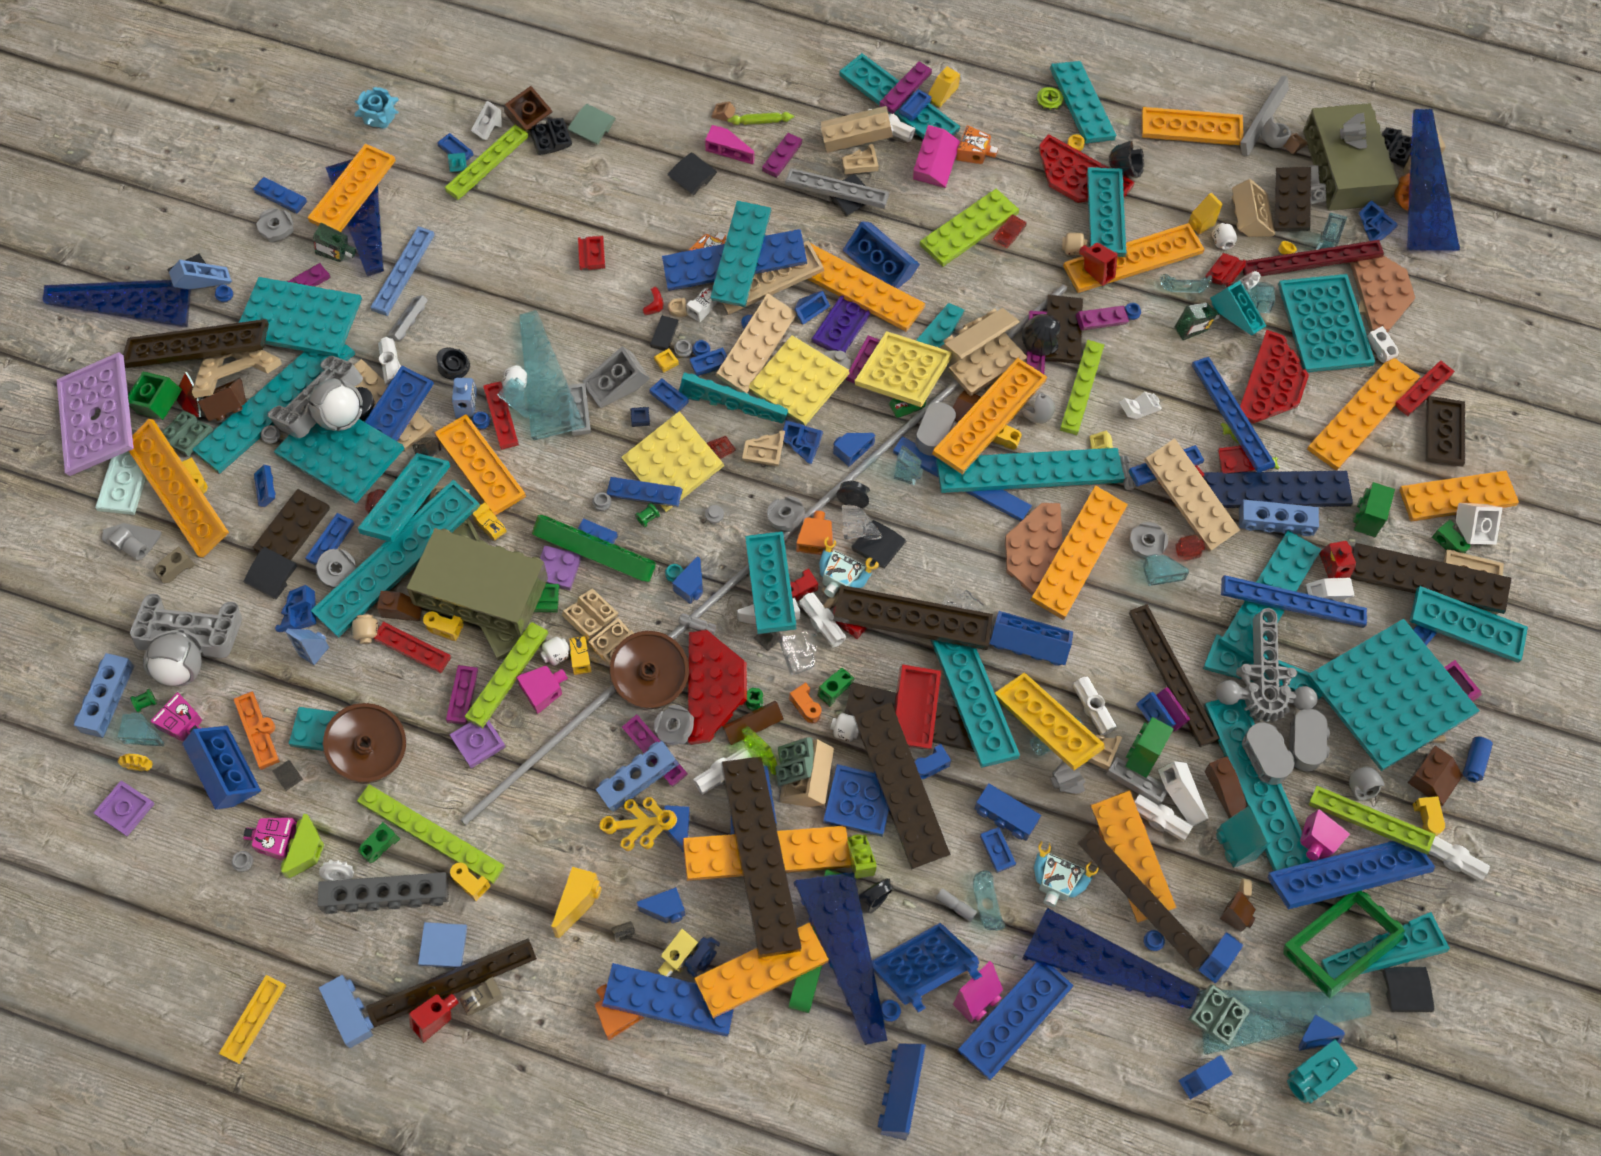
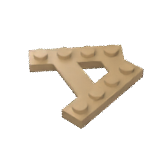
M263 350L203 358L192 394L194 398L213 395L218 379L251 366L268 374L282 365L281 360ZM232 356L238 359L222 366L224 359Z

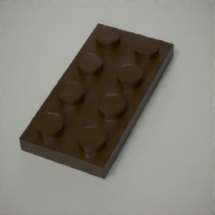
M1277 167L1275 231H1310L1311 167Z
M1057 295L1047 296L1046 312L1059 321L1060 332L1056 336L1058 349L1054 353L1046 355L1045 361L1080 364L1082 331L1076 314L1079 311H1083V298Z
M1428 396L1426 400L1427 462L1464 466L1465 401Z
M297 489L254 544L253 549L259 553L263 547H266L292 560L330 510V506Z

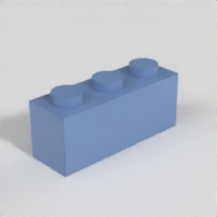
M341 975L319 987L336 1026L349 1048L373 1036L371 1029L374 1026L369 1016L364 1017L362 1010L365 1007L359 997L355 998L353 991L356 988L351 979L347 980Z

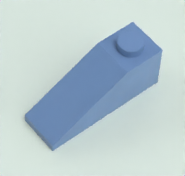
M179 260L169 271L173 286L177 288L196 289L230 284L232 282L227 267Z
M287 629L285 631L298 655L313 665L318 662L329 648L326 642L327 638L320 632L314 633L307 629Z

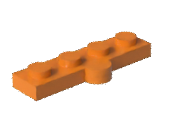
M251 691L234 698L260 770L279 763L280 760L270 736L275 730V724L272 719L263 717L254 692Z

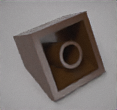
M529 86L504 105L506 116L514 125H517L526 132L553 113L532 86Z
M239 377L214 389L213 395L204 396L198 401L209 421L213 419L219 421L225 418L227 413L232 412L234 414L243 409L242 406L246 403L242 379Z
M1435 745L1426 754L1407 783L1427 797H1438L1440 806H1443L1463 775L1454 758Z

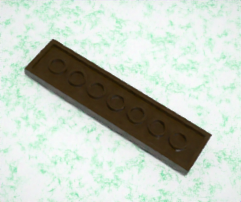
M267 319L129 337L123 352L125 368L263 350L269 323Z
M1356 543L1354 546L1353 557L1356 565L1351 575L1353 580L1414 594L1416 589L1421 586L1480 609L1501 614L1506 612L1511 577Z
M840 585L833 621L987 650L993 614Z
M852 682L844 714L854 716L888 703H892L894 708L896 692ZM937 703L933 742L974 752L957 707Z
M892 703L854 715V721L911 869L951 855Z

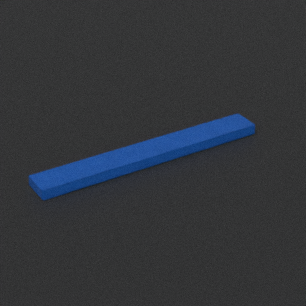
M1209 356L1192 362L1193 369L1256 472L1259 473L1274 468V460Z
M902 436L893 449V453L938 477L937 457L920 452L914 442ZM1004 490L966 492L1020 522L1026 517L1032 506Z
M1226 575L1221 578L1222 596L1362 628L1367 626V608Z

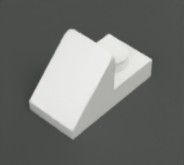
M486 101L471 129L472 132L484 140L488 139L494 126L502 127L501 110L489 101Z

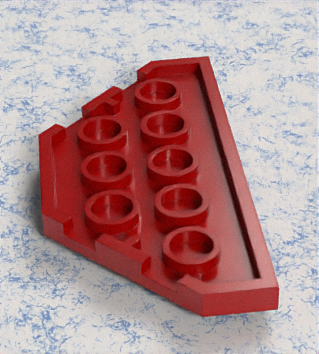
M1050 134L1039 144V152L1049 187L1077 203L1088 202V167H1109ZM1123 176L1124 197L1130 192L1135 183Z
M1266 330L1240 404L1242 411L1252 424L1297 408L1309 377L1306 369L1303 370L1300 360L1293 349L1291 350L1287 345L1285 336L1270 330Z
M708 630L689 633L688 711L694 717V726L692 733L688 737V743L694 745L709 743L715 737L714 734L731 719L732 713L738 706H742L747 700V663Z

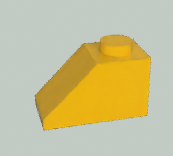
M947 66L937 76L928 93L932 97L930 103L940 108L959 88L960 73Z
M1211 192L1191 213L1188 223L1200 235L1215 226L1223 204Z

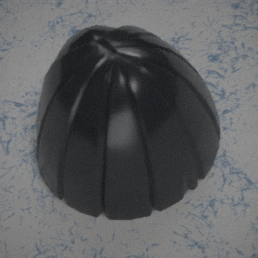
M1132 141L1116 145L1109 154L1110 167L1122 169V174L1126 177H1141L1144 171L1143 149L1133 150Z
M1048 314L1032 317L1022 330V341L1025 348L1037 356H1046L1054 353L1059 347L1056 337L1060 332L1059 321L1054 316Z

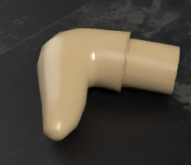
M838 593L834 597H829L823 606L828 609L834 607L837 603Z

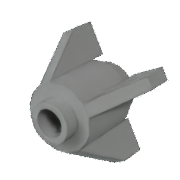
M1358 113L1343 124V128L1340 129L1341 139H1344L1345 143L1362 149L1367 148L1366 139H1362L1366 137L1365 123L1360 124V122H1365L1364 113Z
M1062 761L1052 773L1053 777L1050 778L1054 789L1058 788L1060 792L1075 794L1084 792L1083 783H1085V780L1078 768L1072 770Z

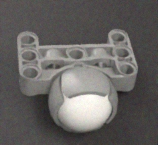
M329 356L321 363L324 371L286 407L276 406L271 409L268 417L280 431L296 438L304 437L316 422L327 430L343 431L348 429L359 420L362 414V408L359 405L363 406L361 394L355 386L361 383L363 376L351 362L335 356Z
M149 594L142 601L130 630V635L138 650H146L143 657V667L151 678L168 686H186L197 678L201 670V653L204 656L225 658L230 654L242 623V616L238 604L235 602L224 603L218 615L165 610L161 597L158 594Z

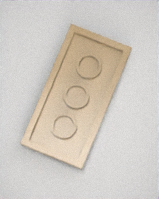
M1004 332L948 368V372L972 396L997 380L1017 358L1025 362L1027 356Z

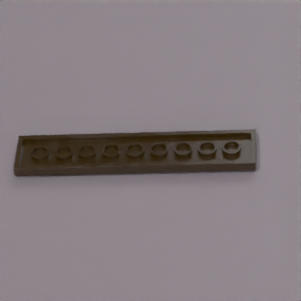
M762 756L722 761L721 767L758 956L761 958L801 952L802 947Z

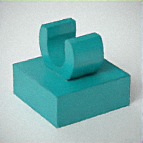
M465 152L447 154L450 172L463 171L467 168Z

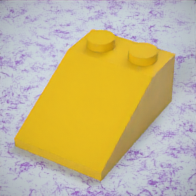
M572 867L551 926L556 938H560L593 905L594 900L599 898L601 887H599L600 881H598L596 873Z

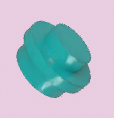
M671 564L665 570V577L668 581L673 582L684 570L678 564Z

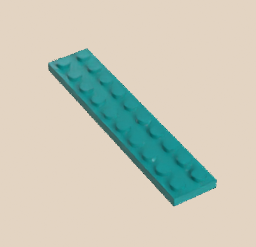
M344 344L340 357L337 358L348 361L355 355V352L348 345ZM304 351L242 406V410L232 414L192 449L194 453L219 474L223 472L261 438V432L264 427L269 425L275 426L268 417L270 410L276 406L286 407L324 371L321 363L329 356Z
M1118 448L979 455L963 474L936 458L941 493L1123 483L1125 479Z
M452 480L408 521L393 542L386 541L321 600L311 610L312 613L339 638L352 626V621L357 619L358 615H364L379 601L380 591H390L418 565L434 528L440 530L447 529L453 532L480 507L479 502L456 481Z
M1239 699L1237 703L1232 705L1223 704L1219 700L1205 703L1204 709L1219 737L1218 742L1224 756H1228L1237 773L1247 806L1254 804L1271 840L1265 852L1273 871L1312 862L1313 860L1306 856L1308 849L1300 842L1302 830L1281 783L1270 785L1262 782L1242 746L1244 736L1255 725L1253 718L1250 716V711L1244 710L1247 707L1245 700Z

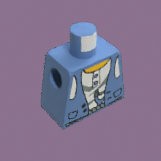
M455 378L452 395L455 418L458 419L466 414L472 420L475 414L477 398L475 382L472 378Z

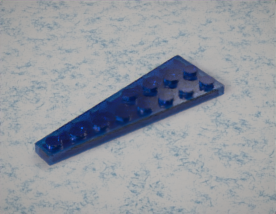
M1414 109L1407 251H1460L1433 109Z
M353 159L325 167L332 185ZM377 185L347 224L367 277L384 272L379 188Z
M172 280L44 285L43 302L47 305L188 327L191 289L174 287Z
M854 872L795 880L794 887L798 890L801 903L805 906L810 917L809 921L814 926L819 942L829 959L830 968L835 973L838 986L843 991L846 1004L851 1009L864 1044L870 1045L888 1041Z
M1049 908L1046 909L1022 957L1025 961L1029 959L1041 963V966H1053L1065 973L1070 971L1082 975V978L1109 986L1114 984L1124 987L1126 991L1131 992L1134 990L1144 993L1145 996L1150 998L1152 996L1167 1000V1003L1187 1009L1192 1008L1200 990Z

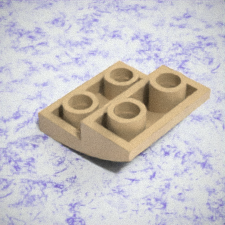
M593 588L579 596L576 603L562 612V616L580 634L585 636L587 640H590L602 631L619 614Z
M617 618L593 637L588 644L610 666V661L616 647L626 637L634 634V632L630 631Z

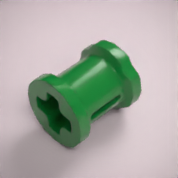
M649 503L647 508L640 513L637 512L635 517L645 528L648 525L647 523L654 518H659L660 514L656 507Z
M150 688L143 694L130 697L137 713H140L141 709L152 704L154 706L157 705L156 698Z
M751 688L747 691L746 706L749 710L755 711L763 707V692L759 688Z

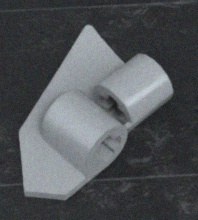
M122 523L103 529L102 540L117 551L123 550L136 560H141L154 547L162 533L158 530Z

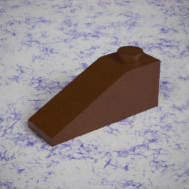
M1228 756L1209 763L1204 772L1230 819L1248 807L1237 773Z

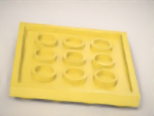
M886 331L855 379V385L922 407L951 360L952 352Z
M792 335L750 383L749 391L769 403L778 404L788 409V416L806 426L849 375V370Z
M680 411L621 457L640 481L681 487L683 490L680 501L724 467L723 462ZM660 505L665 512H667L673 507L667 505Z

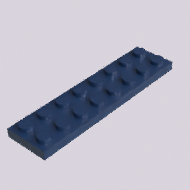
M1275 471L1227 474L1223 472H1203L1204 480L1224 508H1239L1243 500L1312 507H1351L1353 504L1347 471Z

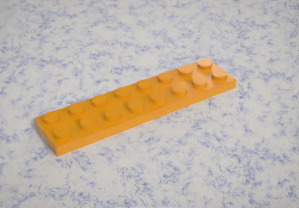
M1189 223L1126 242V256L1117 257L1116 277L1107 284L1203 254L1205 249ZM1083 256L1066 261L1063 265L1077 293L1102 286L1084 269Z
M811 244L824 267V271L807 280L839 297L842 295L845 300L858 304L860 308L870 311L871 314L907 332L925 308L924 302Z
M1017 358L934 448L932 454L963 474L1046 382L1047 376Z
M1395 358L1385 362L1314 439L1307 450L1337 471L1395 407L1396 401L1415 385L1421 376Z
M148 419L132 435L134 449L129 452L198 557L204 558L229 532L156 422Z
M1095 485L1030 601L1064 620L1128 504Z
M844 826L777 831L786 873L851 867L847 831ZM735 834L683 838L687 881L743 876Z

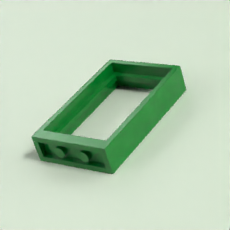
M1358 891L1346 895L1284 945L1283 954L1330 999L1401 942L1405 929L1399 921L1392 919L1382 906H1378L1372 901L1368 893ZM1358 904L1390 935L1333 979L1301 947L1352 906Z

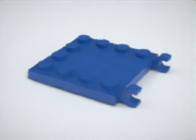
M942 923L933 926L869 962L871 970L904 1005L912 1003L918 1013L926 1009L925 1005L921 1002V996L965 971H968L974 981L982 977V974L977 970L979 967L978 957Z

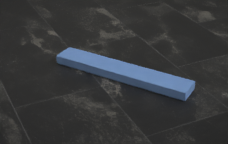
M417 227L372 303L371 311L386 316L389 315L435 236L434 231Z

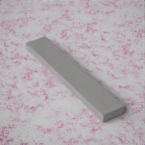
M1288 76L1280 77L1241 140L1242 155L1248 156L1262 134L1265 123L1273 116L1288 92Z
M790 168L785 180V185L882 209H885L889 198L888 191Z

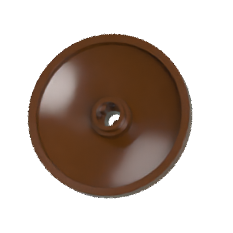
M641 631L626 637L616 647L610 661L609 674L614 690L625 702L640 709H658L669 705L682 693L689 676V664L683 648L673 638L657 631ZM650 670L652 674H646L645 671Z
M358 703L339 711L328 723L323 737V752L331 769L345 780L360 784L378 782L391 775L400 765L406 750V734L399 719L388 709L371 703ZM362 743H365L368 747L365 748L361 747L360 745Z

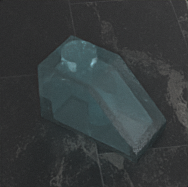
M1329 213L1321 230L1317 249L1336 247L1338 245L1347 220L1346 216Z
M1258 282L1250 289L1251 300L1259 313H1270L1275 303L1274 286L1269 282Z
M511 377L497 395L527 419L529 409L527 390L524 387L525 383L518 377L515 379Z
M903 445L896 460L894 479L915 485L917 479H921L924 469L921 468L922 461Z
M1150 555L1146 557L1143 564L1148 586L1185 581L1189 574L1188 568L1166 555Z
M135 712L131 713V715L123 714L118 738L124 744L164 747L165 742L142 714Z

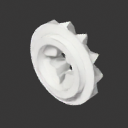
M1255 271L1240 279L1246 291L1253 288L1259 282L1261 275Z
M329 860L328 863L324 862L319 869V875L326 881L352 879L354 874L351 865H347V862H339V860L337 862Z

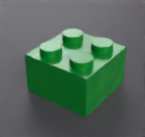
M143 371L128 394L129 407L137 414L164 420L182 389L169 377Z
M1375 482L1369 488H1366L1363 496L1359 498L1357 503L1359 511L1355 513L1353 523H1355L1353 531L1376 537L1388 519L1395 489Z
M1154 717L1151 718L1149 723L1144 722L1139 731L1142 735H1137L1132 744L1134 748L1131 747L1125 757L1129 759L1125 767L1147 778L1174 728Z

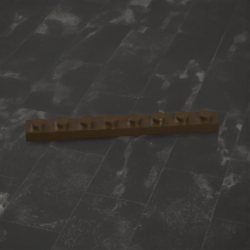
M1148 604L1130 610L1129 615L1167 687L1191 719L1187 724L1199 747L1201 748L1218 741L1219 737Z
M1093 829L1078 842L1079 846L1194 969L1209 956V953Z
M527 938L366 1006V1010L375 1028L412 1012L437 994L441 999H444L451 993L456 994L491 977L494 978L532 962L537 958L531 942Z

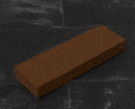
M773 701L722 727L729 744L733 745L784 720L778 703Z

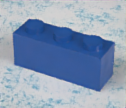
M989 783L974 808L980 816L990 818L999 828H1006L1012 832L1014 837L1020 840L1024 839L1025 841L1028 840L1041 818L1039 813Z

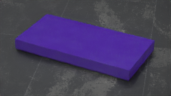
M841 295L812 337L811 342L829 351H843L846 353L870 317L871 312L860 308V305L845 300Z

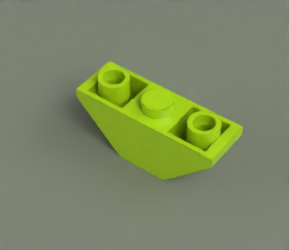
M305 813L302 819H299L297 822L296 835L290 840L288 846L289 853L287 858H284L281 863V872L286 878H292L316 865L324 847V843L313 821Z
M856 834L852 837H847L854 879L875 876L877 865L867 836Z

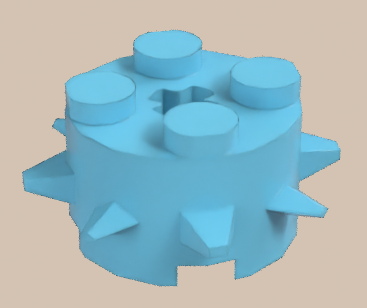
M373 87L371 91L367 90L366 93L363 91L358 100H355V103L359 105V109L354 115L355 117H362L364 123L369 126L384 129L392 122L395 114L399 113L394 109V105L399 99L398 97H391L386 89Z

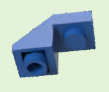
M1226 932L1214 946L1212 953L1199 967L1198 971L1216 984L1230 967L1242 949L1243 944Z
M1222 1055L1178 1081L1191 1100L1233 1075Z

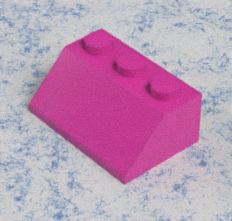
M928 125L913 170V180L946 188L960 141L945 129Z

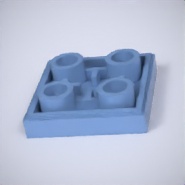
M424 922L418 965L458 968L462 966L467 925Z

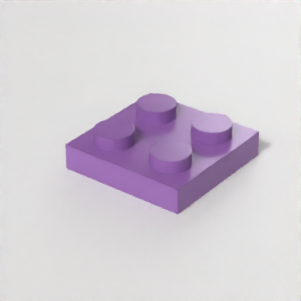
M544 546L540 559L544 561L548 576L546 584H559L561 589L571 591L582 556L575 552Z
M489 720L483 729L469 722L449 734L470 768L475 767L506 748Z
M121 780L94 811V814L128 837L155 803Z

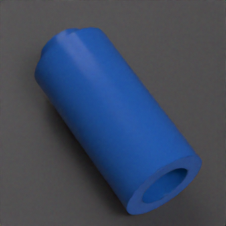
M1474 737L1472 739L1463 770V776L1468 781L1476 783L1483 780L1493 746L1491 740L1484 737Z

